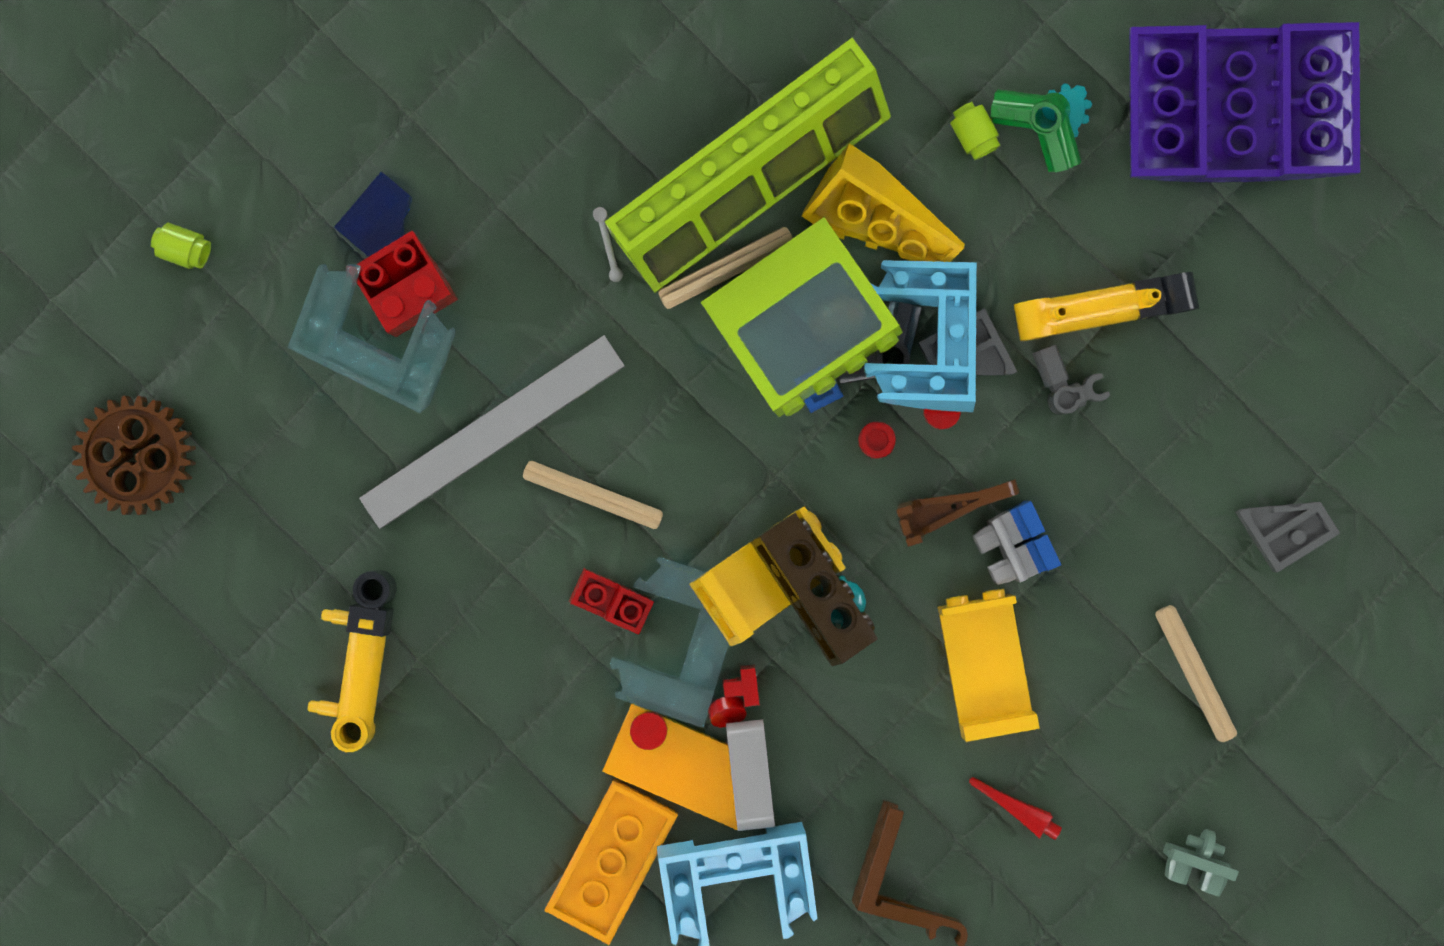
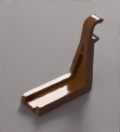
M1012 479L1005 483L974 492L911 500L898 505L896 509L898 517H900L898 522L902 534L906 536V542L909 547L922 543L924 535L983 505L1020 494L1016 479ZM956 504L957 508L953 509L951 505Z
M883 800L851 901L858 911L926 928V934L930 940L936 937V931L940 926L956 929L958 933L954 940L957 946H964L967 942L968 933L965 926L958 919L879 894L904 815V811L898 809V804Z

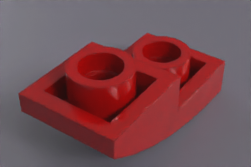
M586 568L583 569L569 599L570 604L603 617L606 621L638 635L654 603L652 599Z

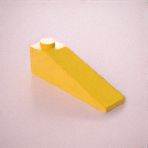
M850 143L829 167L801 216L812 224L825 217L840 239L844 240L846 235L866 242L865 247L877 250L878 246L898 252L900 258L909 261L951 262L965 246L948 227L879 162Z

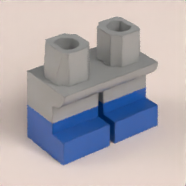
M1023 501L987 520L988 525L972 535L981 554L996 547H999L1004 559L987 566L991 578L996 585L1013 580L1021 583L1043 571H1049L1061 566L1048 535L1041 534L1045 532V529L1031 501Z

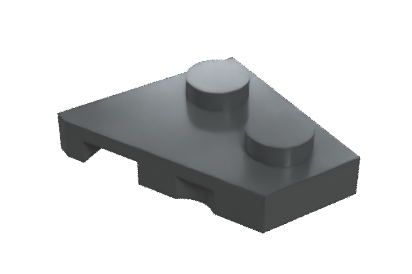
M985 308L976 313V376L1012 375L1016 373L1017 370ZM936 333L917 343L928 365H937Z
M1321 502L1244 508L1235 512L1272 572L1276 573L1340 534Z

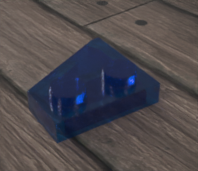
M381 171L334 228L369 257L403 236V224L405 216L408 215L412 197Z

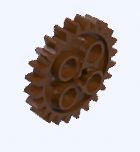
M122 396L121 406L116 400H107L108 411L95 407L94 412L98 419L84 418L83 421L89 430L87 432L76 431V435L84 440L83 445L72 446V450L81 453V458L74 460L72 465L83 466L84 470L76 476V480L89 481L83 492L93 493L97 491L94 503L103 504L108 500L107 511H116L121 505L122 515H131L134 508L137 515L147 514L148 506L152 511H160V500L166 504L174 503L170 492L184 493L185 490L179 483L180 479H192V476L184 471L185 466L196 465L195 461L186 458V453L196 450V446L185 445L184 440L192 435V432L179 430L185 420L183 418L171 420L174 412L173 408L165 407L160 411L161 401L152 400L148 404L147 398L143 396H137L135 402L129 396ZM139 420L143 425L144 431L142 436L136 439L132 434V426ZM158 434L160 436V440L157 441L155 444H151L148 446V444L152 442V440ZM107 443H110L114 448V456L109 462L103 456V449ZM132 449H143L135 455L137 462H126L134 455L131 451ZM161 449L166 455V462L159 469L154 463V456ZM121 465L120 468H118L113 473L112 477L108 475L111 469ZM130 472L135 474L137 478L136 487L132 491L127 489L125 485V478Z

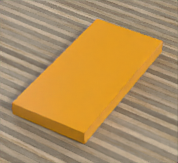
M632 702L602 772L738 830L728 744L661 715L666 721L668 728L665 741L656 749H641L632 741L630 727L637 715L652 710Z
M613 779L544 911L610 945L657 856V846L663 845L678 816V812Z

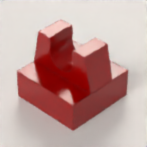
M755 664L740 666L741 677L723 679L725 697L744 696L745 707L760 705Z

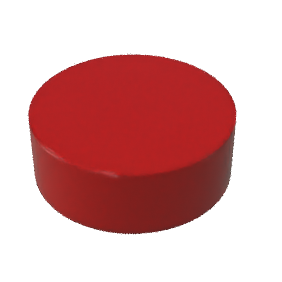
M923 409V416L931 427L947 429L958 422L961 412Z
M871 422L860 431L858 444L866 456L875 459L883 458L893 451L896 444V436L893 429L886 423Z
M739 697L719 698L708 708L711 724L719 728H725L726 723L741 722L747 715L744 702Z
M653 711L640 713L634 718L630 727L632 741L636 746L644 750L658 748L663 744L667 736L668 728L666 721L660 714Z

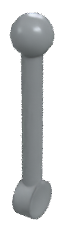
M598 207L593 211V217L595 221L599 222L611 268L609 278L613 282H619L623 278V272L617 266L610 235L605 224L608 213L604 208Z

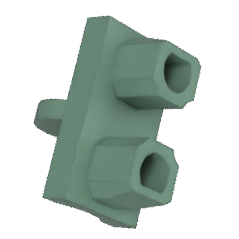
M1205 829L1200 837L1188 835L1186 845L1196 848V852L1169 842L1165 843L1163 853L1168 856L1165 876L1171 881L1187 885L1192 867L1203 870L1197 887L1206 893L1220 897L1227 880L1236 881L1239 871L1231 868L1229 863L1211 857L1212 854L1223 857L1225 853V846L1215 843L1216 833L1212 830Z

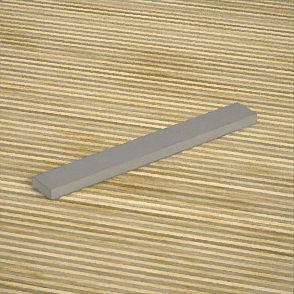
M603 335L359 499L378 528L385 527L624 368L625 365L605 335Z

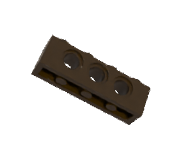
M794 513L750 542L830 665H840L878 639L873 632L875 626L871 618L865 612H860L854 603V593L845 581H840L833 571L834 564L829 554L825 550L819 549L812 539L813 531L805 519L799 518ZM791 548H796L801 552L803 557L801 566L795 565L791 561L789 555ZM812 579H816L822 584L823 593L821 597H817L812 593L810 589ZM833 610L840 612L843 617L841 629L836 628L832 624L831 614Z

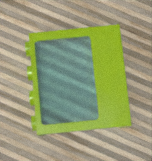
M825 217L701 302L778 417L783 414L791 416L804 407L805 399L815 392L817 395H821L835 386V379L846 371L849 374L858 371L868 362L866 359L877 350L880 353L887 351L899 341L898 336L903 333L898 322Z

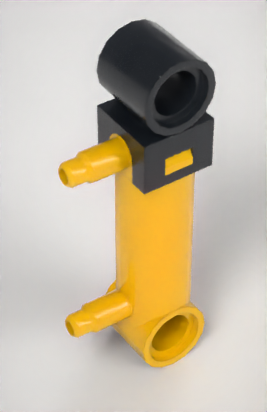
M1193 272L1178 273L1134 281L1120 286L1014 304L1020 341L1199 309Z
M383 570L365 572L355 580L353 596L358 603L350 605L349 611L324 609L321 615L323 621L347 626L346 632H350L339 703L311 700L308 703L307 709L309 712L317 713L318 715L337 718L331 729V739L334 745L344 752H355L361 749L373 739L375 734L374 715L386 635L390 634L394 611L393 608L383 606L394 598L397 591L394 577ZM371 579L378 580L383 587V592L379 599L372 598L367 591V585ZM352 722L359 726L361 730L359 740H353L348 737L346 733L347 723Z

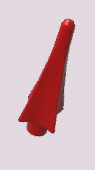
M975 777L969 780L973 787L1003 807L1039 839L1043 833L1053 840H1056L1062 827L1051 821L1053 818L1051 813L1011 797Z

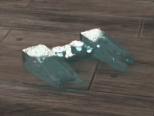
M326 264L319 265L287 348L421 413L431 403L447 361L456 330L453 327L447 330L433 313L437 309L436 305L427 300L401 360L342 330L361 266L348 264L346 271H328Z
M659 557L656 561L661 567L647 582L640 577L635 582L633 588L700 609L683 669L679 678L612 657L610 662L611 670L619 669L622 691L615 692L616 698L704 727L729 643L689 585L707 571Z

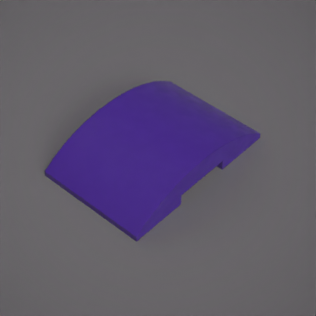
M1359 22L1282 24L1279 28L1206 29V25L1129 28L1130 178L1177 182H1261L1326 178L1360 173Z

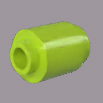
M970 102L953 112L955 119L950 122V125L966 154L971 153L974 160L988 155L1001 146L997 139L1000 135L983 104L975 107L973 102Z
M168 222L162 228L158 227L155 230L151 239V247L154 248L155 256L188 269L194 267L201 269L209 258L211 242L205 240L204 236L200 233Z

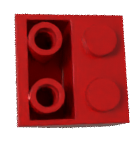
M413 230L349 268L385 331L394 337H398L458 300L442 271Z

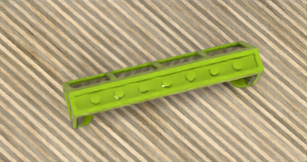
M852 37L605 221L612 237L654 293L658 292L834 161L849 143L854 146L891 118L876 68Z

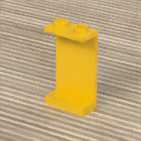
M805 506L791 513L790 515L796 513L799 518L805 519L813 531L812 539L819 549L825 550L831 557L834 564L832 569L835 574L843 571L846 567L841 561V552L833 543L828 542L821 531L822 526L816 515L810 511L808 512ZM751 542L689 584L730 646L745 641L754 634V630L791 605ZM791 548L789 553L791 561L795 565L801 566L803 561L801 552L796 548ZM812 579L810 589L812 590L818 586L820 582Z
M1004 589L982 592L983 599L972 601L968 600V595L947 598V605L938 606L961 737L966 742L1040 729L1037 713L1031 707L1013 604L1017 603L1016 596L1005 594Z

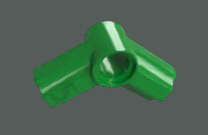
M1000 89L995 92L991 106L992 122L994 124L1033 129L1038 134L1048 172L1056 173L1068 170L1081 163L1069 119L1070 104L1067 98L1059 93L1037 95ZM1042 108H1052L1057 115V120L1047 119L1043 114Z

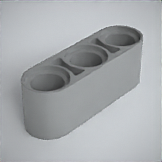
M763 719L726 723L738 831L775 827Z

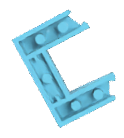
M883 260L881 268L887 274L879 287L871 284L883 301L938 307L937 365L865 363L864 372L867 378L875 376L883 392L878 394L879 402L921 409L973 412L976 402L977 263Z
M802 822L766 828V834L698 846H694L693 840L657 846L671 943L674 945L677 944L679 934L700 939L698 946H710L701 887L773 874L783 939L794 935L793 929L789 924L804 913L808 912L813 921L818 919L807 838Z

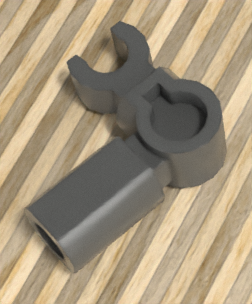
M1056 344L1032 353L1044 386L1050 389L1047 403L1053 413L1058 415L1073 413L1078 408L1085 406L1087 400L1099 402L1106 400L1110 396L1109 391L1096 394L1093 391V383L1104 378L1101 373L1087 376L1083 380L1082 385L1077 382L1068 385L1066 380L1069 377Z

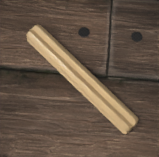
M782 227L661 288L658 293L663 305L667 309H671L748 270L793 239L792 234L787 227Z
M529 461L524 469L523 478L527 481L649 528L657 529L662 520L663 512L659 509L537 462Z
M1169 605L1159 609L1155 616L1216 739L1220 742L1233 739L1237 736V731L1176 608Z

